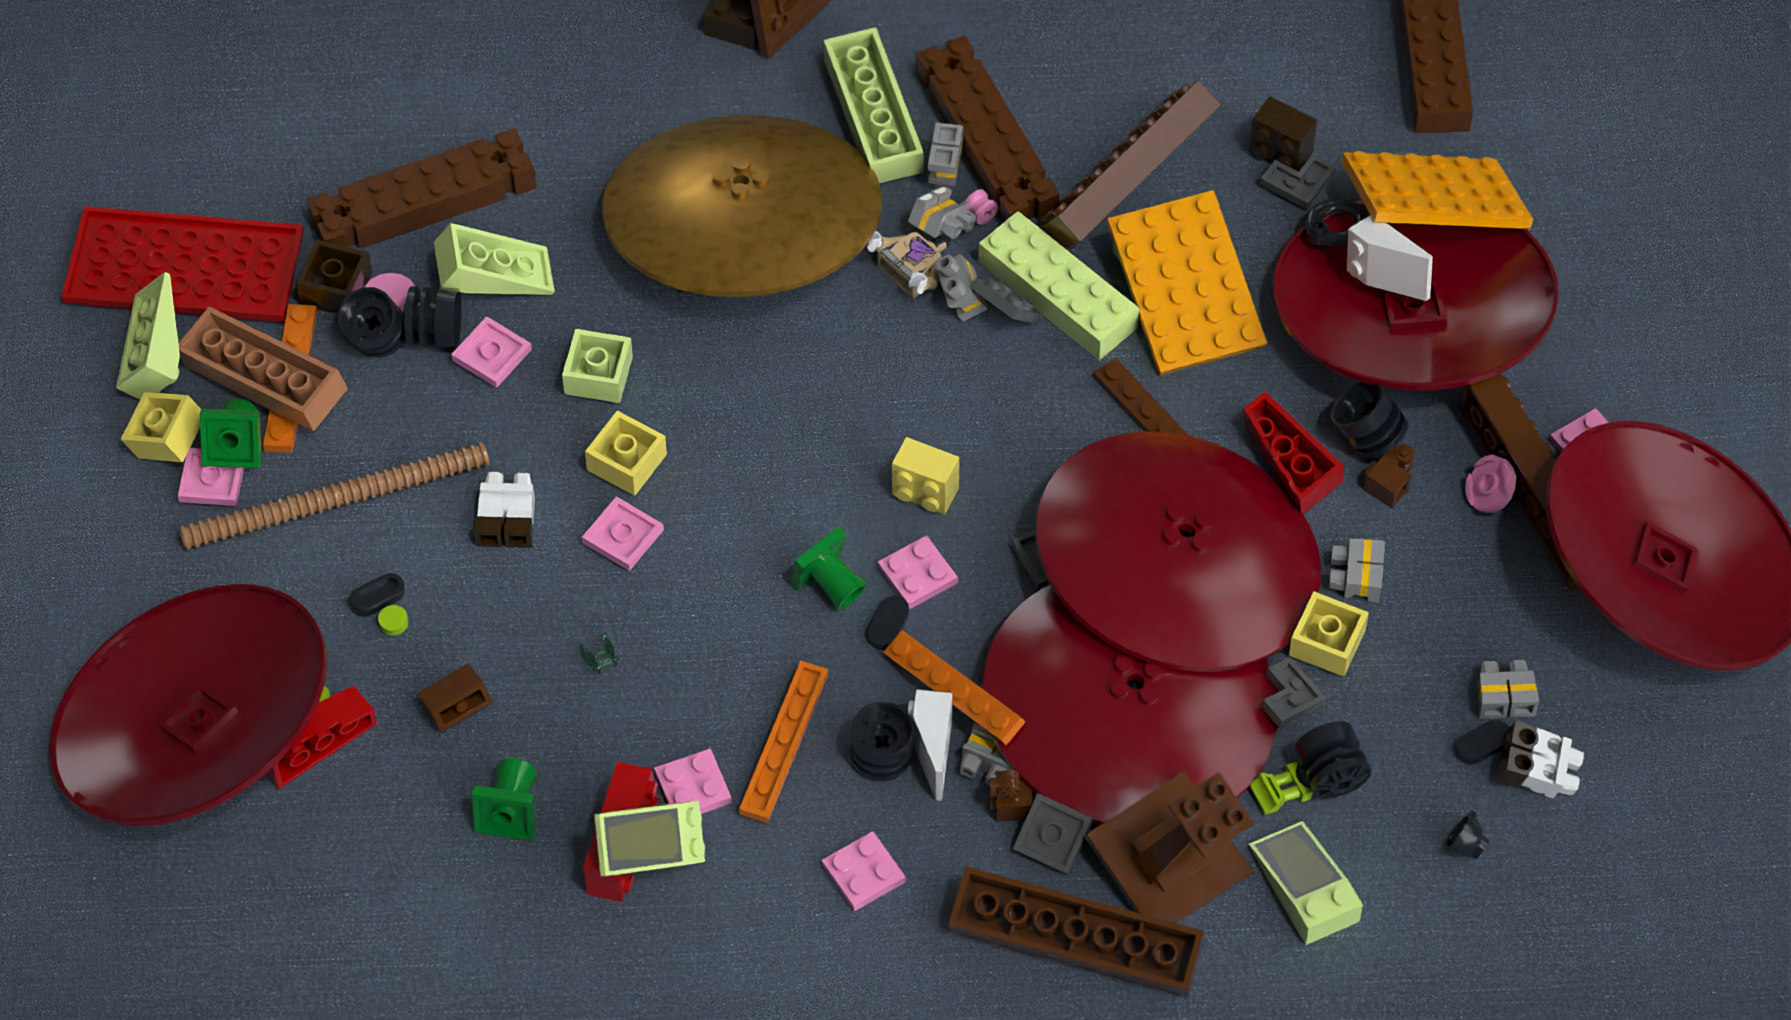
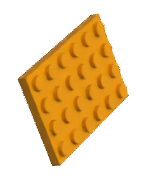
M1355 151L1354 153L1343 152L1341 163L1374 222L1531 229L1533 218L1496 159L1490 157L1475 159L1465 156L1454 158L1441 155L1418 156L1411 153L1393 155L1387 152L1380 154Z
M1214 190L1108 218L1107 225L1134 304L1140 308L1139 319L1159 376L1266 347L1267 341Z

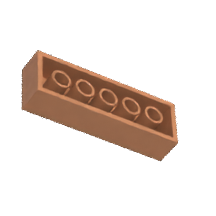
M210 306L178 344L180 358L186 368L313 432L348 389L338 369Z

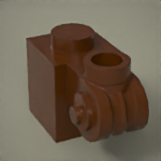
M1399 444L1386 454L1381 455L1380 461L1377 464L1372 463L1364 474V478H1366L1364 491L1392 509L1409 491L1412 476L1409 471L1413 465L1414 450L1406 444Z
M1004 770L996 774L995 778H989L990 811H996V822L1026 820L1033 804L1032 789L1020 779L1019 772Z

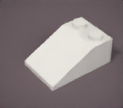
M1371 215L1348 229L1347 271L1353 277L1368 286L1425 301L1430 299L1433 256L1386 222H1374Z
M916 690L915 701L910 700L908 714L911 716L915 726L913 746L935 800L942 801L952 727V693Z

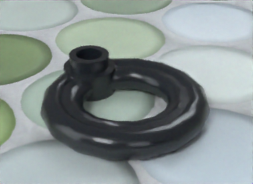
M1328 199L1319 202L1309 210L1305 218L1306 240L1312 245L1347 247L1348 231H1329L1326 223L1322 221L1323 218L1333 213L1347 214L1354 219L1356 225L1369 217L1370 214L1360 204L1347 199Z

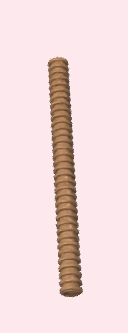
M481 441L478 442V446L470 444L467 449L463 446L460 451L453 449L452 453L448 454L445 451L442 456L435 454V458L428 456L424 461L420 458L417 459V463L410 461L409 465L405 466L403 463L400 464L399 468L392 466L391 470L387 471L385 468L382 469L383 472L381 473L374 471V475L367 473L363 478L356 476V480L353 481L349 478L347 479L348 482L343 483V481H339L338 485L331 483L330 487L326 488L324 485L321 486L320 490L313 488V492L310 493L306 490L302 495L295 493V497L292 498L288 495L285 500L278 498L277 502L273 503L270 500L267 505L260 503V507L252 505L249 510L242 508V512L235 510L231 515L228 512L224 513V517L217 515L215 516L216 519L211 520V518H207L206 522L199 520L198 524L194 525L192 522L189 523L188 527L181 525L179 531L184 548L189 551L192 546L199 548V544L204 543L207 546L210 541L217 543V539L222 538V541H224L228 536L235 538V534L242 536L246 531L253 533V529L256 528L260 531L262 530L261 527L266 526V528H270L271 524L278 526L281 521L285 524L288 523L289 519L296 521L299 516L303 519L306 517V514L313 516L314 512L318 511L321 514L324 509L331 511L332 507L336 506L338 509L341 508L342 504L349 506V502L356 504L360 499L367 501V497L370 496L374 499L378 494L384 496L385 492L392 494L395 489L399 492L402 491V487L410 489V485L414 484L417 487L420 482L427 484L428 480L432 479L435 482L438 477L445 479V475L452 477L456 472L463 474V470L470 472L471 468L475 467L477 470L480 469L481 465L488 467L490 463L485 444Z

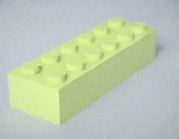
M876 27L825 39L824 61L857 150L865 157L870 169L874 170L879 184L924 173V152Z
M1019 211L979 242L978 263L999 280L1011 286L1016 294L1031 301L1037 311L1096 359L1101 360L1138 328L1140 308Z

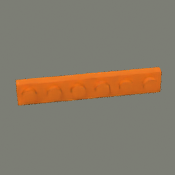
M288 304L282 337L283 343L309 356L318 313L316 306ZM269 409L263 443L264 451L293 453L298 424Z
M903 630L900 631L883 652L888 658L931 690L952 693V705L1005 745L1010 742L1025 723L1019 715Z
M800 661L740 805L739 815L764 823L769 822L828 678L829 670L827 668Z

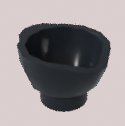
M1470 811L1456 825L1444 844L1446 851L1460 856L1470 855L1474 859H1477L1483 853L1490 840L1484 836L1483 828L1475 818L1477 813Z

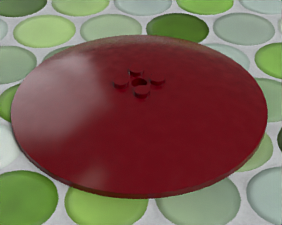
M1361 197L1351 200L1363 206L1369 213ZM1342 213L1327 215L1322 220L1328 226L1329 231L1345 232L1355 225L1352 217ZM1386 222L1433 256L1430 299L1427 301L1364 284L1347 271L1348 246L1312 245L1306 240V225L1292 236L1284 247L1276 265L1273 283L1276 310L1284 328L1300 348L1316 361L1346 377L1371 385L1380 384L1382 387L1415 391L1441 390L1470 385L1494 377L1515 366L1535 350L1550 330L1558 306V282L1553 264L1545 249L1525 228ZM1418 305L1419 308H1411L1409 306Z
M1618 421L1595 426L1575 437L1562 450L1553 464L1546 489V509L1551 535L1566 569L1577 586L1612 624L1636 642L1668 659L1684 665L1714 671H1737L1762 665L1775 658L1791 643V529L1766 492L1736 463L1718 450L1686 433L1662 425L1641 421Z
M1160 431L1124 433L1094 442L1076 452L1056 470L1043 492L1037 510L1035 535L1039 560L1052 589L1064 606L1080 623L1106 643L1126 654L1158 666L1183 671L1218 672L1246 667L1265 660L1281 651L1291 642L1294 631L1313 592L1319 593L1321 563L1317 543L1304 514L1299 511L1290 495L1276 480L1248 459L1232 450L1197 437ZM1180 531H1187L1192 537H1184Z
M229 584L203 588L180 595L148 610L118 630L96 650L78 671L60 701L53 720L49 743L50 763L59 787L67 798L84 813L107 823L124 826H150L178 821L207 811L231 799L275 766L291 749L310 722L320 701L327 674V651L322 631L309 611L296 599L281 591L253 584ZM203 717L201 720L195 722L197 718Z
M1051 585L1044 587L1026 599L1005 620L990 647L984 668L982 689L1025 721L1007 745L991 734L999 752L1009 767L1019 772L1020 779L1036 794L1040 793L1094 818L1093 823L1098 825L1107 822L1183 772L1186 773L1195 787L1217 772H1220L1235 796L1239 798L1249 788L1253 780L1259 776L1266 764L1278 727L1261 708L1264 699L1277 693L1276 687L1265 675L1267 668L1270 667L1267 659L1246 667L1218 672L1183 671L1140 660L1111 646L1088 630L1064 606ZM1136 680L1143 687L1141 689H1132L1127 682Z

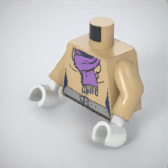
M875 231L867 249L870 252H874L875 249L878 250V268L907 295L915 299L924 290H933L938 287L940 279L935 262L942 258L940 253L947 248L941 236L933 237L926 241L917 232H912L907 236L882 237Z

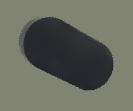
M388 573L356 588L349 597L352 612L357 616L367 617L400 601L405 594L403 579L397 574Z
M890 596L881 602L868 629V640L874 648L886 650L903 629L909 616V606L903 598Z
M1490 720L1462 735L1457 741V757L1466 764H1477L1502 750L1504 735L1509 726L1501 720Z

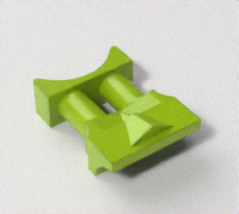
M1298 762L1287 764L1283 773L1274 776L1273 774L1261 773L1250 784L1249 788L1264 815L1278 811L1286 801L1298 798L1302 803L1311 799L1312 790L1302 785L1296 777ZM1290 783L1292 786L1284 790H1281V788L1279 787Z

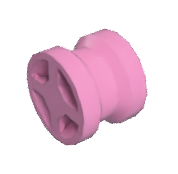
M982 189L973 192L965 200L970 202L967 210L977 216L976 222L980 225L989 222L996 215L999 208L995 201L988 199V194Z

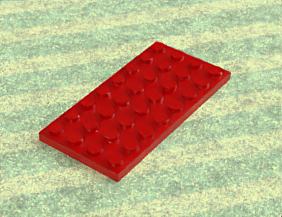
M84 206L61 295L62 302L132 309L135 294L166 272L170 274L175 313L202 315L210 306L232 318L285 322L304 236V227L299 224Z

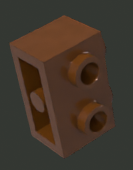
M469 663L417 693L426 713L441 732L492 703L484 682Z

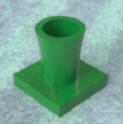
M232 399L226 402L221 409H201L202 466L260 468L262 464L260 413L257 408L247 400Z
M840 526L795 560L789 582L798 591L815 579L838 611L844 610L855 602L868 586V582L854 573L840 560L847 536Z
M517 758L503 759L496 766L494 788L474 786L472 802L475 833L534 842L536 835L535 795L529 792L537 779V771L531 764Z

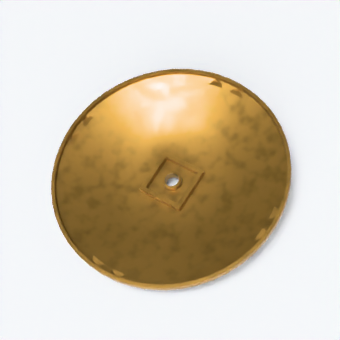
M731 115L681 125L648 140L635 149L621 162L610 177L604 192L602 213L606 233L616 251L625 261L646 276L665 285L697 294L722 297H751L780 293L811 284L836 272L849 263L864 249L875 233L881 216L882 197L879 180L874 170L870 169L865 157L856 148L835 134L817 126L788 118L766 115Z

